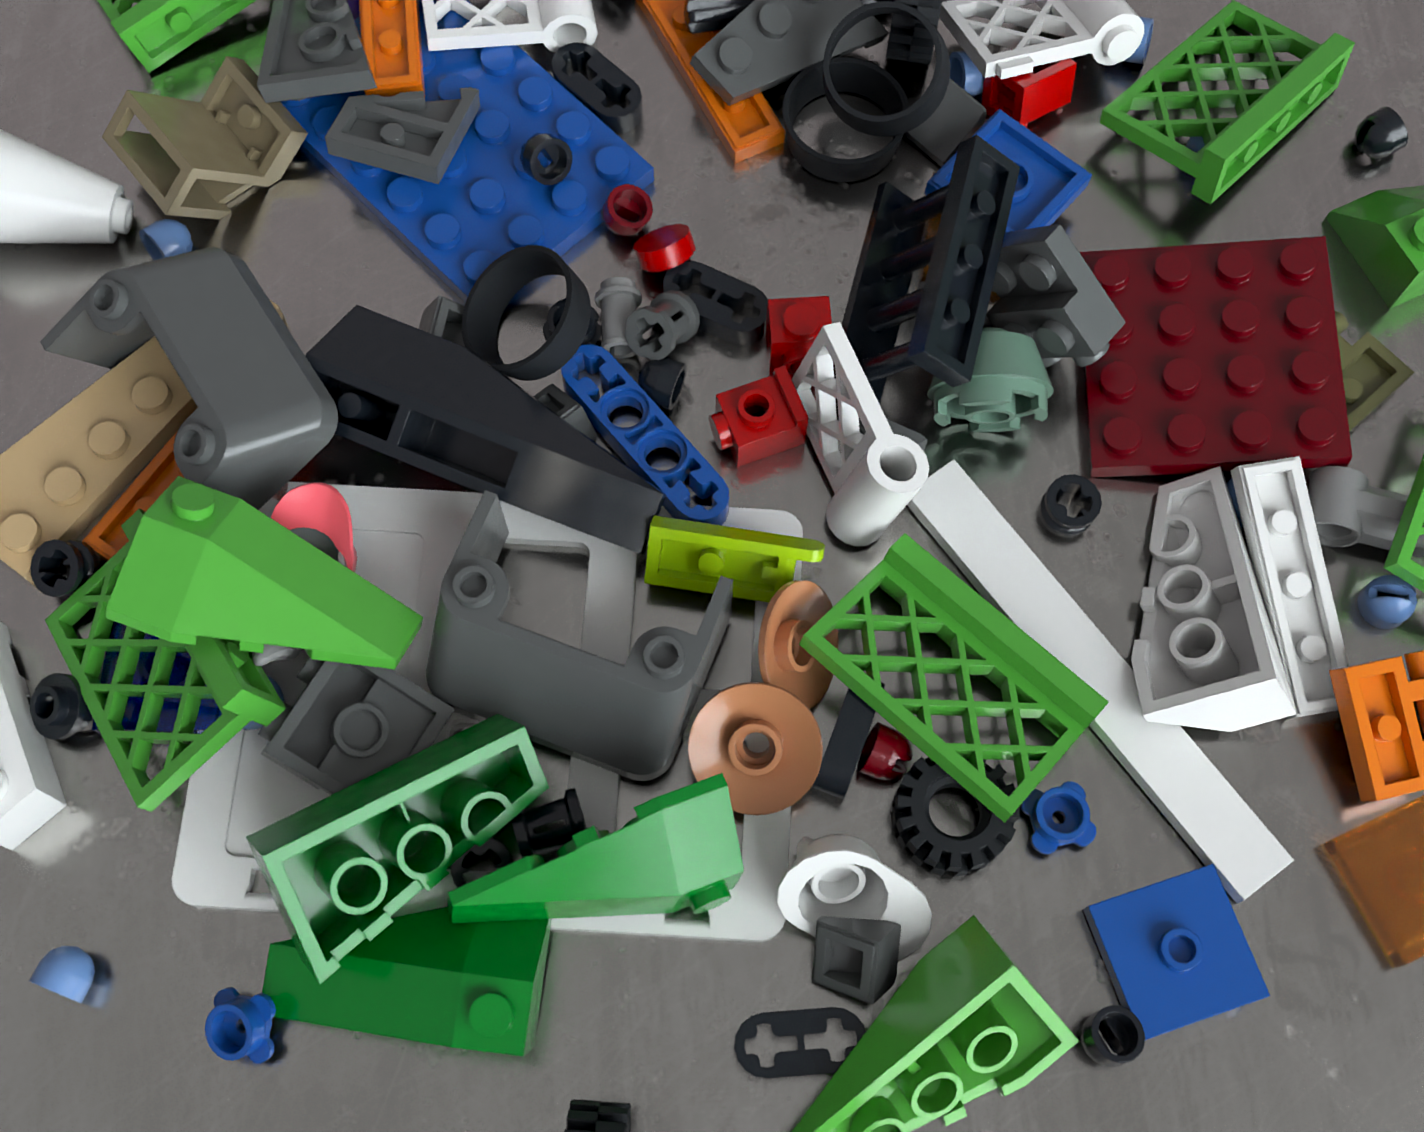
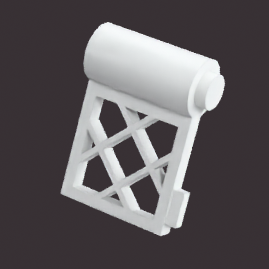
M421 0L429 51L544 43L550 51L556 53L559 48L569 43L579 42L591 46L598 34L591 0H491L482 10L465 0H436L435 4L434 0ZM508 6L526 17L527 23L505 25L496 20L495 17ZM450 10L469 20L462 28L438 29L437 22Z
M950 0L942 2L939 17L984 78L996 75L1000 79L1033 72V67L1087 54H1090L1096 62L1102 65H1115L1129 58L1139 47L1144 36V24L1141 18L1125 0ZM1037 3L1042 10L1038 12L1020 8L1019 6ZM977 16L990 19V21L986 24L966 18ZM1003 23L1028 28V30L1024 33L1001 26ZM1041 32H1045L1062 36L1065 38L1054 40L1050 38L1041 37L1039 35ZM994 44L1013 50L992 54L987 46Z
M836 322L824 325L795 372L792 381L809 417L807 435L835 493L827 505L826 519L828 527L838 539L846 544L856 547L867 546L878 540L928 479L929 464L926 454L917 443L908 437L893 434L841 323ZM833 363L835 365L836 379L834 378ZM812 386L815 387L816 400L810 389ZM836 399H837V401H838V416H839V421L837 420V413H836ZM859 418L866 430L865 434L860 433ZM838 440L840 441L841 454H840V451H839V443H838Z

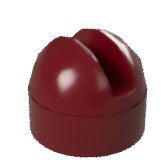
M630 184L614 188L603 206V219L607 228L615 235L623 237L641 232L651 219L653 213L652 202L647 193L641 188Z
M877 722L870 731L863 746L858 762V771L876 779L889 781L901 777L907 769L897 759L911 761L913 757L912 745L896 729Z

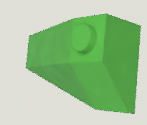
M1424 185L1377 190L1329 211L1325 218L1389 309L1424 294Z

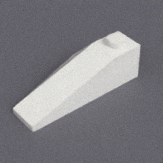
M1218 466L1159 486L1149 550L1153 555L1148 587H1143L1140 601V607L1144 611L1140 639L1134 640L1131 658L1144 718L1149 722L1233 732L1296 715L1281 655L1221 467Z

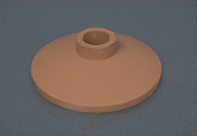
M794 580L783 585L774 594L765 610L758 642L759 667L763 683L773 684L788 690L811 709L825 695L832 681L833 674L803 649L799 643L803 635L833 606L820 586L811 581ZM833 629L825 639L838 649V629Z
M746 682L730 686L718 692L700 709L689 734L688 756L697 782L720 773L723 774L728 785L733 811L747 815H766L792 806L810 790L821 767L823 743L820 728L814 715L796 695L773 684ZM750 733H761L767 737L769 747L760 753L752 752L745 745V737Z

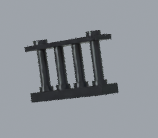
M978 135L959 143L948 185L915 201L887 181L878 186L843 317L842 327L879 404L887 376L915 366H920L951 387L971 382L1020 166ZM942 215L937 235L921 242L925 223ZM929 266L924 287L908 294L913 272ZM916 318L911 341L894 347L900 324ZM833 363L834 378L836 379L835 365Z

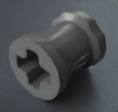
M668 290L662 292L651 301L650 306L636 309L627 318L625 338L629 347L639 357H645L651 361L664 359L674 350L675 344L686 342L697 333L700 317L696 304L688 295L680 291ZM681 311L682 317L674 322L671 317ZM652 328L654 334L647 339H643L642 335Z

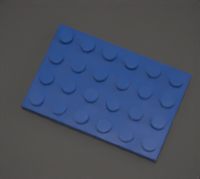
M418 0L425 102L461 99L460 88L471 87L479 89L480 108L439 184L328 154L325 140L327 132L348 97L365 95L364 90L309 97L298 101L287 100L280 102L308 133L302 145L466 303L473 285L483 271L493 261L510 250L522 246L539 245L555 251L560 257L604 222L603 206L614 188L630 184L642 190L654 181V167L518 45L429 51L422 1ZM450 10L437 22L438 29L462 28L469 20ZM359 16L358 18L355 19V23H356V26H357V29H358V32H359V35H360V38H361V27H360V16ZM536 133L552 134L567 143L571 149L573 157L571 169L568 175L557 184L543 185L530 177L523 169L520 161L521 147ZM542 152L539 153L537 158L545 169L551 162Z

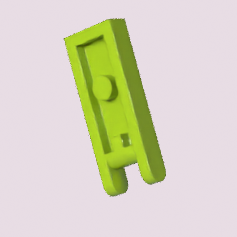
M654 515L650 524L644 583L713 594L720 576H724L733 580L732 597L769 603L774 594L783 585L794 580L796 560L806 562L822 561L825 545L813 539Z

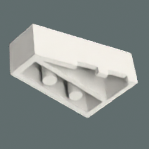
M0 621V846L13 851L66 807L67 803L45 738L34 726L27 699L30 693L25 678L19 675L9 645L12 644L8 628Z

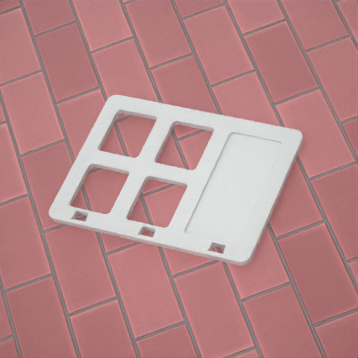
M287 482L259 511L271 518L276 504L289 490L307 483ZM329 484L339 491L349 507L352 521L353 546L358 557L355 573L423 616L420 630L396 669L393 670L432 694L426 681V668L442 581L483 494L476 492ZM499 500L509 530L505 543L579 547L589 552L581 650L625 666L631 646L637 561L642 554ZM662 506L658 516L673 518ZM703 506L706 510L712 509V506ZM729 507L727 519L722 525L803 538V529L799 520L793 514L783 510ZM648 544L646 546L644 553L648 550ZM796 560L794 580H801L802 561ZM755 601L751 682H763L759 667L758 642L760 627L765 610L769 604L768 602ZM305 649L295 659L272 661L262 666L266 675L277 682L282 690L284 702L290 706L294 705L307 685L297 678L298 673L309 658ZM701 689L683 736H689L692 724L704 704L722 690ZM203 699L197 734L203 733L222 715L214 699ZM453 711L432 745L449 738L451 729L459 723L477 724L481 721ZM241 729L189 777L172 874V887L176 896L191 906L280 913L272 894L251 893L256 870H260L246 837L330 796V794L322 789L313 787L263 756L261 752L269 741L258 735L260 729ZM758 732L750 733L744 739L746 747L752 752L760 753L769 747L767 737ZM571 756L568 789L574 787L576 789L586 827L595 826L598 830H608L610 833L615 832L620 774ZM791 806L776 813L766 815L744 814L742 839L744 872L734 888L729 890L732 898L708 911L710 921L665 918L667 913L557 918L551 920L550 929L744 942H765L773 939L780 933L786 920L777 904L778 884L788 870ZM447 869L449 874L431 890L422 889L390 918L446 907L447 892L457 888L452 879L451 869ZM469 871L463 873L468 881L472 882L491 872Z

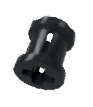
M575 787L565 790L564 798L524 809L512 819L514 833L522 858L558 850L564 844L573 840L572 835L587 829ZM559 820L566 821L565 826L542 833L535 832V828Z

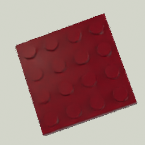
M1326 236L1079 252L1126 322L1108 342V351L1096 362L1084 366L1091 477L1200 473L1218 466L1221 467L1223 472H1231L1232 469L1240 465L1300 456L1303 469L1325 466L1348 467L1352 459V448Z

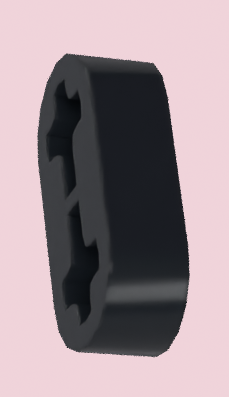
M569 43L556 51L551 62L553 77L617 135L628 133L638 126L643 114L642 95L640 87L632 78L598 50L586 43ZM573 69L574 71H576L571 75H568V70ZM587 69L588 79L579 72ZM606 97L616 105L608 109ZM626 101V108L623 109L621 106H619V104Z
M685 261L666 272L663 280V292L668 290H687L692 284L700 286V294L692 293L689 296L696 304L699 312L700 324L698 329L731 344L740 346L751 345L765 335L768 299L755 286L695 261ZM744 307L753 310L752 317H745L741 323L733 321V312L740 313ZM679 311L673 317L679 319L683 314Z
M881 682V687L883 689L885 687V683ZM848 688L822 759L818 776L813 785L814 789L844 799L876 713L873 708L850 688Z
M826 1007L763 1012L750 1016L741 1024L735 1035L733 1050L736 1061L742 1070L755 1079L774 1080L834 1075L866 1033V1030L857 1015L845 1008ZM828 1021H838L839 1029L842 1033H852L854 1046L845 1048L842 1052V1061L836 1062L831 1061L828 1049L805 1050L804 1037L820 1036L827 1031ZM767 1026L770 1027L772 1038H795L796 1050L778 1052L773 1057V1066L760 1067L758 1055L746 1054L745 1042L756 1038L757 1027Z

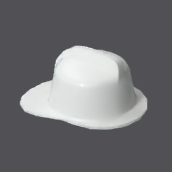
M831 834L814 840L804 836L797 845V858L793 866L786 871L778 884L777 904L783 917L797 928L814 937L816 935V923L821 916L895 922L901 924L898 960L919 949L930 933L932 912L926 896L911 881L883 864L874 849L858 837L847 834Z

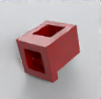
M1069 58L1035 66L1031 73L1000 79L998 75L984 78L982 105L985 107L987 115L991 117L1000 109L1027 128L1029 122L1070 103L1077 62Z
M829 296L768 299L765 338L769 376L773 375L775 368L785 365L791 379L793 378L821 328L824 325L832 324Z
M785 365L775 368L771 376L716 394V411L714 414L709 415L711 431L720 450L730 449L737 468L803 445L806 441L809 417ZM765 411V414L762 416H751L753 414Z

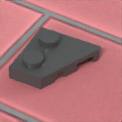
M471 87L460 88L461 99L425 102L424 91L401 92L390 97L378 94L349 96L325 136L328 154L439 184L480 108L479 89Z

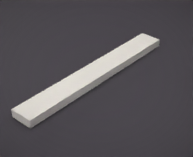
M953 459L930 475L921 489L907 504L909 509L985 600L1109 701L1089 726L1205 866L1214 864L1224 889L1237 904L1244 901L1292 863L1294 859L1180 725L1146 721L1142 714L1133 669L960 465Z

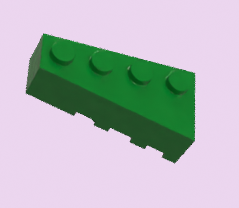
M496 714L247 836L246 839L301 960L319 984H321L341 967L338 961L365 938L369 941L375 938L393 922L390 917L422 889L431 890L449 874L447 871L448 867L474 845L481 847L549 788V785L525 726L500 714Z

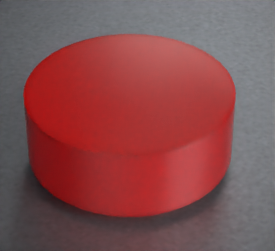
M673 224L647 233L637 240L633 248L643 270L660 272L674 268L687 261L693 255L696 246L687 225Z

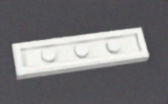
M1300 456L1237 466L1231 470L1249 555L1281 655L1297 713L1286 718L1291 719L1338 711L1329 670L1348 667L1349 664Z

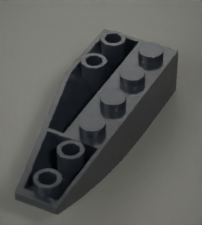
M356 305L306 353V358L336 404L338 424L335 434L482 494L485 490L495 493L500 501L634 552L644 554L649 540L650 524L653 516L659 515L666 494L470 349Z

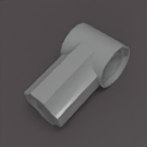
M1325 466L1317 468L1311 472L1309 477L1308 493L1320 545L1346 547L1359 542L1390 550L1409 495L1369 486V480L1366 475L1348 467ZM1424 534L1418 537L1412 554L1414 557L1422 558L1424 556Z

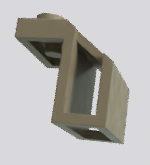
M226 56L201 102L127 90L102 138L165 215L221 220L232 212L226 204L253 185L270 187L280 180L308 133L281 102L265 103L257 87L258 76L243 59ZM134 115H136L151 134L127 131L126 129Z

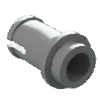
M612 277L602 281L600 290L595 294V304L601 308V347L611 353L614 358L620 359L636 355L629 347L625 338L626 321L642 303V294L636 289L635 282L625 277Z

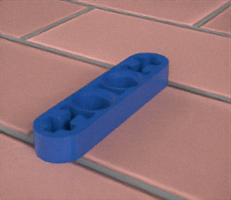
M593 344L580 345L573 357L561 367L565 393L582 405L592 426L627 466L666 494L662 506L673 518L722 526L729 513V488L724 479L611 353L603 347ZM585 369L590 374L599 372L600 385L606 393L600 398L597 385L587 376L579 379V371ZM620 406H631L638 409L643 416L636 425L622 428L611 423L609 415ZM661 447L673 449L680 457L679 463L669 470L654 469L647 464L645 459L652 450ZM688 476L689 487L699 498L705 499L712 496V509L706 510L702 505L690 508V492L683 484Z

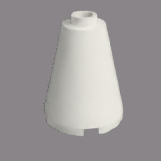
M0 129V243H114L119 233L128 234L133 219L134 203L132 199L125 198V191L122 185Z

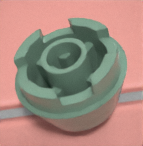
M983 328L971 382L951 387L933 376L927 396L934 402V421L945 427L951 424V417L969 421V432H1004L1021 429L1020 417L1033 414L1034 420H1046L1048 417L1047 399L1053 394L1054 389L1036 343L1031 337L1001 328Z

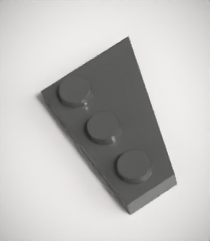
M348 0L273 1L257 81V87L265 103L287 100L298 101L309 97L377 88Z
M754 0L693 55L690 65L730 106L783 84L807 67L823 61L826 45L833 30L849 13L864 5L860 0ZM874 16L868 17L855 24L842 36L834 49L831 59L841 58L843 55L862 47L867 49L884 41L889 32Z

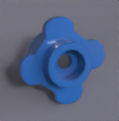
M1067 781L1060 787L1051 788L1044 793L1034 789L1021 804V810L1030 817L1034 833L1031 836V844L1039 853L1049 855L1054 853L1058 846L1071 843L1079 847H1085L1094 840L1096 827L1090 821V809L1085 800L1086 793L1079 784ZM1054 812L1063 814V823L1058 824L1053 821L1052 815Z
M233 987L220 990L214 998L215 1008L211 1010L205 1023V1035L212 1051L220 1058L229 1061L238 1060L246 1055L256 1064L270 1059L274 1053V1043L270 1038V1031L272 1028V1018L276 1014V1007L271 997L265 993H259L253 997L240 995Z

